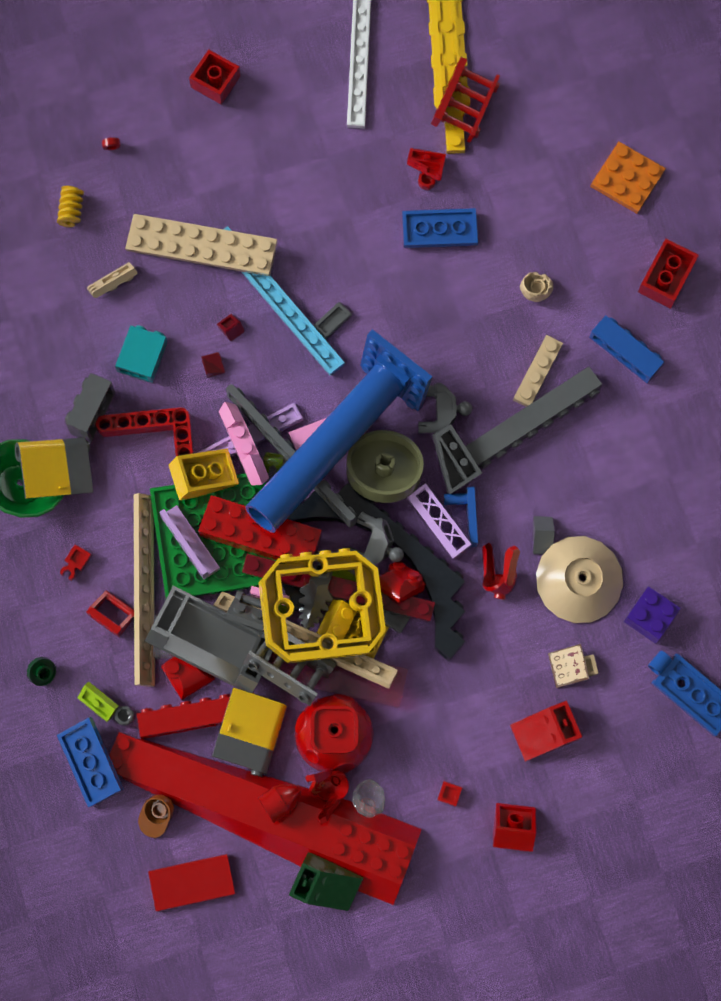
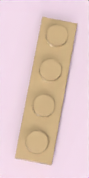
M546 335L513 401L525 407L533 403L563 345L562 342Z

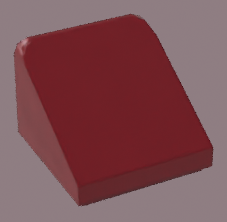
M232 314L216 324L229 341H233L245 332L241 322Z

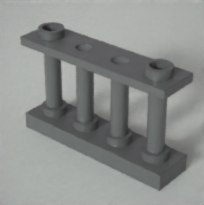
M287 632L289 645L305 644ZM265 641L256 654L249 651L243 662L244 665L309 706L318 694L313 689L322 676L328 679L337 664L331 659L298 662L291 674L288 675L280 670L284 663L281 657L278 656L273 665L262 659L269 649ZM305 665L316 671L307 686L296 680Z

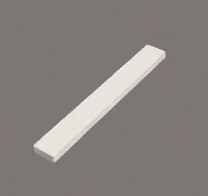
M353 0L347 128L365 129L371 0Z

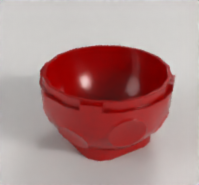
M334 694L318 698L303 710L296 721L295 740L297 749L304 761L318 771L322 772L332 769L333 771L339 770L347 773L358 767L367 758L371 750L374 736L371 719L364 708L349 696ZM331 728H338V732L336 734L331 733Z

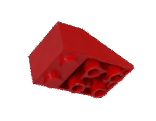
M567 700L510 725L525 762L579 741L582 738Z

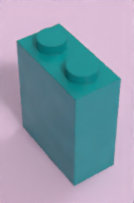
M130 325L115 365L117 372L153 383L168 343L166 336L159 331H147L143 326L136 325L135 327Z

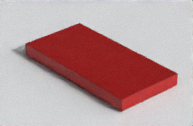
M228 854L148 871L156 912L235 894Z

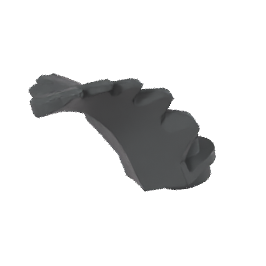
M321 564L316 565L314 569L321 570ZM333 571L324 572L325 574L318 577L311 576L309 583L300 588V592L305 597L300 598L299 603L305 606L299 608V612L303 613L299 618L303 620L301 624L306 629L313 628V623H319L317 617L321 619L324 617L321 610H329L325 602L333 601V596L328 589Z

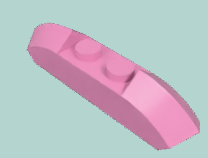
M224 402L219 410V414L251 485H262L269 479V476L246 423L236 404Z

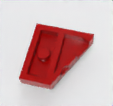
M410 148L407 165L441 181L446 154Z

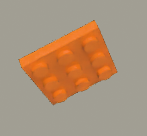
M618 141L590 187L638 214L666 168Z

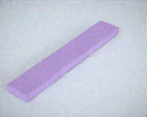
M295 403L267 416L269 424L272 427L278 428L280 432L303 421V417ZM253 424L247 427L255 445L266 440L264 435ZM229 436L197 452L201 453L228 448L230 457L237 455Z

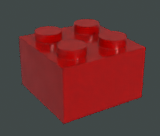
M208 49L189 77L190 87L222 105L240 78V66Z

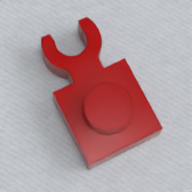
M75 544L64 560L68 565L60 570V575L63 576L65 572L70 571L71 575L68 579L70 581L74 580L76 569L82 572L92 556L91 553Z

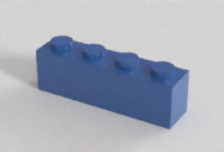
M606 315L591 331L589 338L647 384L664 363L659 354L651 352L644 342L636 340L629 330L621 328L615 319L609 318Z

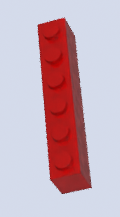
M231 694L220 695L219 699L211 700V697L199 699L200 702L198 703L185 701L176 707H172L171 704L160 706L161 709L153 710V708L142 709L141 713H137L141 739H148L220 726Z

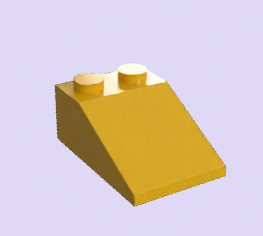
M228 448L176 456L169 464L179 500L200 497L239 484Z

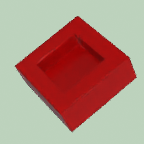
M443 781L437 801L456 807L462 787Z

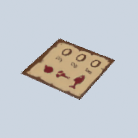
M581 644L548 653L556 688L590 679Z

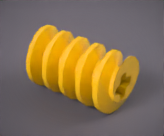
M62 186L57 223L67 228L74 227L75 223L81 222V219L76 216H81L82 214L79 209H82L80 203L83 202V198L80 196L84 195V191L73 186Z

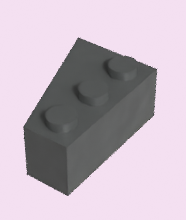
M447 425L432 435L447 494L453 493L482 474L452 425Z

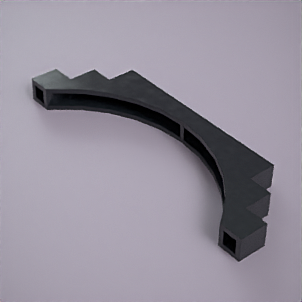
M347 483L338 494L344 500L343 503L355 511L356 524L354 526L372 533V529L357 523V520H360L358 517L361 512L376 519H385L394 538L392 546L401 548L404 552V557L412 564L415 571L422 575L430 601L435 602L433 610L435 621L434 650L449 662L465 643V640H463L464 636L459 631L451 630L465 613V610H463L464 606L459 601L452 600L464 586V576L457 570H451L448 567L449 564L444 559H438L433 555L434 551L430 547L422 546L419 543L420 540L411 533L409 535L404 531L405 527L401 523L392 521L390 515L384 509L379 510L375 506L376 503L361 496ZM316 491L287 518L298 523L325 521L345 524Z

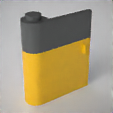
M81 437L17 442L15 444L16 460L21 462L25 499L93 493L88 455L90 451L89 441Z
M233 687L212 757L246 767L255 776L262 777L263 774L267 775L287 705Z

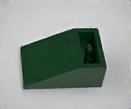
M308 852L289 896L309 905L349 911L364 877Z

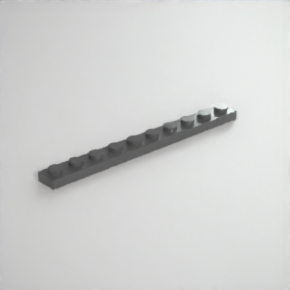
M233 384L229 385L226 388L227 397L237 405L238 409L288 461L295 453L291 442L281 437V432L278 428L272 427L269 424L268 418L263 413L260 414L257 411L256 405L251 400L248 401L245 398L243 391L239 387L236 389ZM325 479L321 481L314 490L345 524L352 528L356 524L355 511L343 503L342 497L331 490L330 484Z

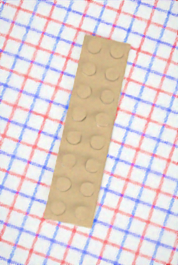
M133 214L125 249L130 252L270 276L278 241L269 237Z

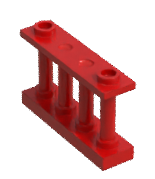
M460 57L431 125L437 127L440 122L444 123L445 121L470 133L466 141L470 143L473 137L477 138L481 128L478 126L493 92L496 93L500 86L498 82L500 75L497 74L493 81H490L468 70V67L465 66L467 59ZM460 76H465L488 87L487 95L484 96L461 85V82H459ZM459 91L483 103L480 111L455 100V97L452 96L453 92L457 93ZM447 106H452L475 117L474 125H468L448 115V112H446Z

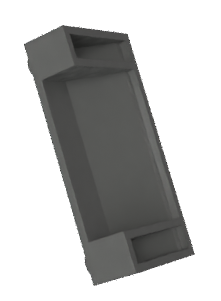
M173 586L145 642L249 693L253 692L261 678L260 674L250 670L243 662L249 651L256 654L264 643L265 639L261 637L264 631L227 619L226 612ZM268 649L262 659L268 662L273 651Z

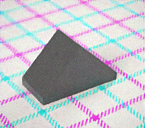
M533 516V554L543 555L553 545L555 532L553 517Z

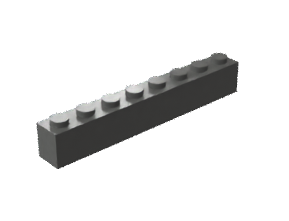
M587 367L465 447L478 467L484 469L492 463L491 460L494 458L500 459L506 455L507 450L511 447L515 449L520 446L525 438L529 437L530 439L534 437L540 428L551 426L554 423L553 420L557 417L563 418L569 413L571 408H578L585 403L584 400L588 397L594 398L600 393L599 390L602 383L591 368Z

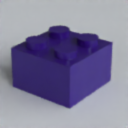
M648 586L623 622L656 644L681 608Z

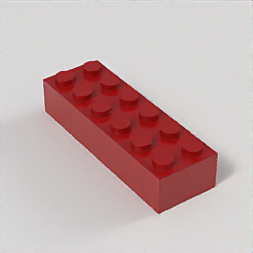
M212 495L198 530L200 537L273 560L281 558L280 555L292 554V557L300 556V553L312 552V555H316L322 537V530L286 519L274 533L269 532L251 518L244 505Z

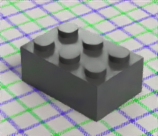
M90 373L88 378L84 379L81 386L83 389L80 395H76L73 402L74 407L65 417L70 434L78 438L84 437L90 443L98 430L96 420L106 414L115 395L111 381Z

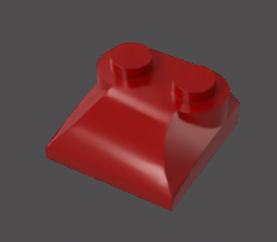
M403 562L389 564L388 571L379 575L381 592L397 602H402L424 591L425 583L422 580V575L418 571L407 567Z
M175 656L161 666L181 700H184L215 680L213 675Z

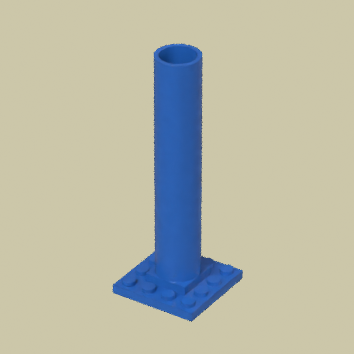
M373 329L367 334L360 364L362 370L367 375L245 506L251 518L265 530L274 533L397 397L403 399L411 409L419 411L423 407L433 376Z

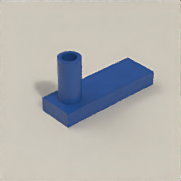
M467 487L466 493L444 494V505H467L468 537L472 544L470 547H477L475 487Z

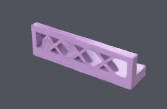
M426 483L407 497L453 559L459 558L462 555L461 553L472 545ZM424 490L429 494L428 503L422 502L418 497ZM431 506L440 508V518L433 517L430 513ZM442 521L452 524L451 534L445 533L442 529ZM454 536L461 537L466 544L457 549L453 543Z
M177 505L167 512L165 509L159 512L162 520L203 579H206L220 569Z

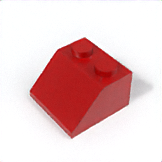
M496 803L493 847L533 852L536 837V807Z

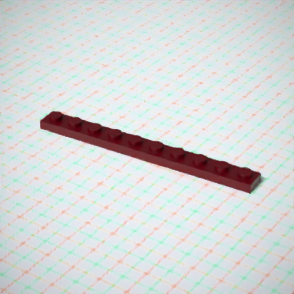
M247 554L242 573L263 578L275 561ZM311 575L282 576L281 583L301 588L309 583ZM332 576L328 589L333 597L349 601L350 597L357 592V584L355 581ZM381 592L383 610L427 622L431 621L435 602L416 597H410L402 602H397ZM357 596V603L364 605V598Z

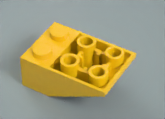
M333 600L316 633L321 636L331 633L335 635L337 640L363 637L360 612L354 611L350 604L343 600ZM385 626V633L366 656L374 659L389 627Z

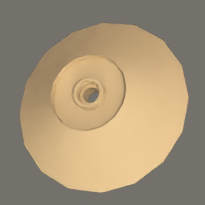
M586 536L567 537L551 545L541 557L536 572L537 591L544 605L558 618L572 623H591L606 616L618 603L623 588L622 568L615 554L602 542ZM581 574L585 576V581L579 579Z

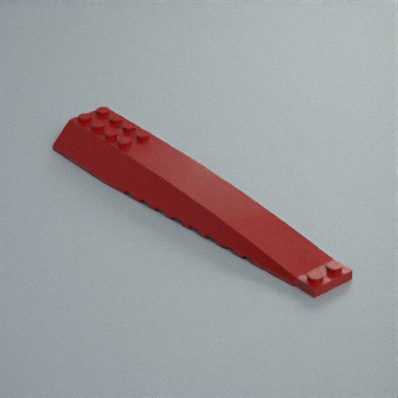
M121 732L118 733L109 754L117 775L122 776L124 780L154 795L167 796L173 804L300 867L308 852L364 877L358 892L394 905L422 829L346 799H342L329 820L321 824L317 820V816L327 801L309 795V788L300 786L301 797L297 806L290 812L291 814H287L273 823L258 797L273 786L292 783L262 775V777L251 774V771L144 739H136Z

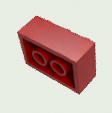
M665 238L640 285L638 293L671 309L699 255Z

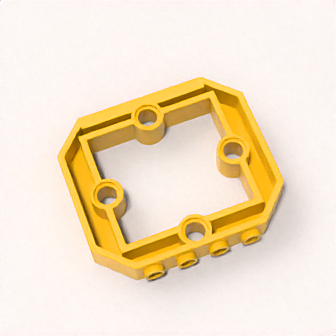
M350 548L339 549L337 553H331V550L320 551L317 555H312V552L300 553V556L292 557V554L280 555L281 558L275 561L258 583L266 646L287 663L368 654L386 631L378 568L359 552L350 551ZM314 561H318L321 564V570L313 568ZM355 569L357 592L350 597L349 604L354 611L360 612L363 637L337 640L335 635L326 633L320 636L315 643L289 645L286 619L293 613L294 605L290 599L283 598L281 577L301 574L318 577L324 572ZM357 596L364 598L365 604L363 606L357 603ZM279 604L286 605L288 609L286 614L280 613L278 610ZM323 639H327L331 642L330 649H326L323 647Z

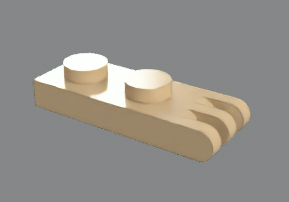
M128 262L89 285L87 290L94 298H98L108 291L115 290L121 283L132 280L138 273Z

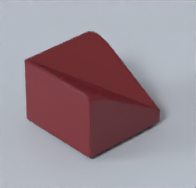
M219 352L201 356L207 378L225 373Z

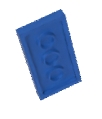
M476 208L402 211L404 248L478 246Z
M92 717L57 735L88 807H93L124 790Z

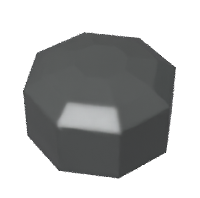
M121 706L115 711V720L121 726H129L134 721V712L128 706Z

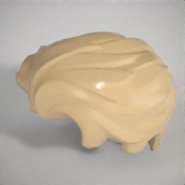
M530 272L523 278L520 290L527 300L541 302L552 293L553 281L546 274L540 275L537 272Z

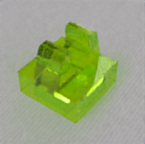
M266 452L263 464L267 473L272 465L276 467L277 473L284 463V457L281 454Z

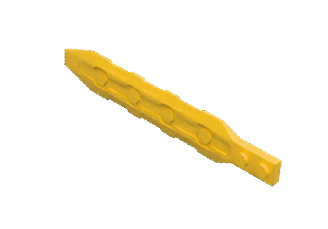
M427 0L430 16L429 35L431 36L432 45L431 66L434 73L433 94L436 109L460 57L467 59L464 44L465 24L462 18L461 5L463 0ZM460 76L459 82H461V85L469 88L467 77ZM459 91L457 93L453 92L452 96L455 97V100L470 106L469 96ZM447 106L446 112H448V115L463 122L465 113L452 106ZM444 121L446 153H465L464 130Z

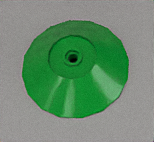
M10 439L1 442L0 510L20 518L39 517L52 511L63 499V496L25 499L21 462L16 460L15 444L17 442L30 441L26 439Z

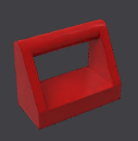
M107 590L86 611L89 617L119 638L134 619V609ZM105 599L129 615L119 626L97 611Z

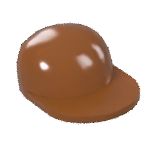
M154 795L144 803L138 818V825L146 836L157 838L164 834L174 813L172 801L167 796Z

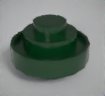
M37 657L28 665L27 677L36 686H45L55 678L56 666L47 657Z

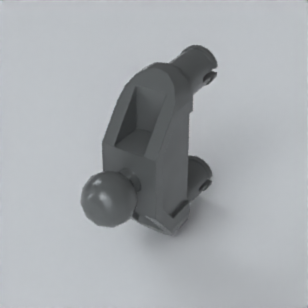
M440 382L430 385L426 397H434L436 399L437 420L435 422L418 421V433H436L447 425H452L456 420V412L467 416L472 412V405L467 401L456 405V397Z
M361 512L358 517L360 520L358 519L357 523L372 529V535L365 553L352 546L349 547L350 551L359 552L373 565L383 561L388 556L393 562L402 561L404 552L399 547L392 548L394 538L387 521L383 518L376 519Z

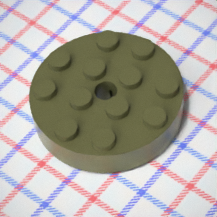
M389 430L372 431L362 435L348 451L346 475L350 485L361 496L375 502H397L410 496L419 486L424 465L423 457L417 445L405 435Z

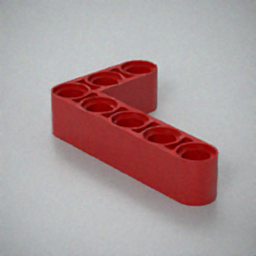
M185 408L100 416L96 420L98 432L103 437L173 430L176 456H180L184 451L194 454L189 412ZM180 415L186 416V419L182 422L176 420ZM159 418H167L165 423H158ZM140 420H148L146 425H139ZM121 422H129L127 427H120ZM104 423L110 424L107 429H101V426ZM182 433L188 435V437L184 440H180L178 438V436Z

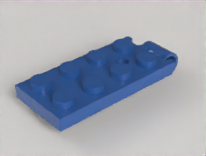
M660 650L648 664L649 669L659 675L651 684L714 737L717 736L721 731V690L679 654H675L672 659L668 654ZM679 680H683L685 682L684 687H680L678 685Z

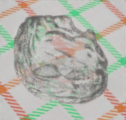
M366 779L358 784L354 790L352 802L358 813L365 817H374L384 811L386 803L384 789L376 781Z

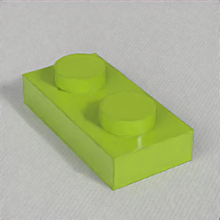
M90 682L84 685L77 697L106 722L112 719L119 705Z

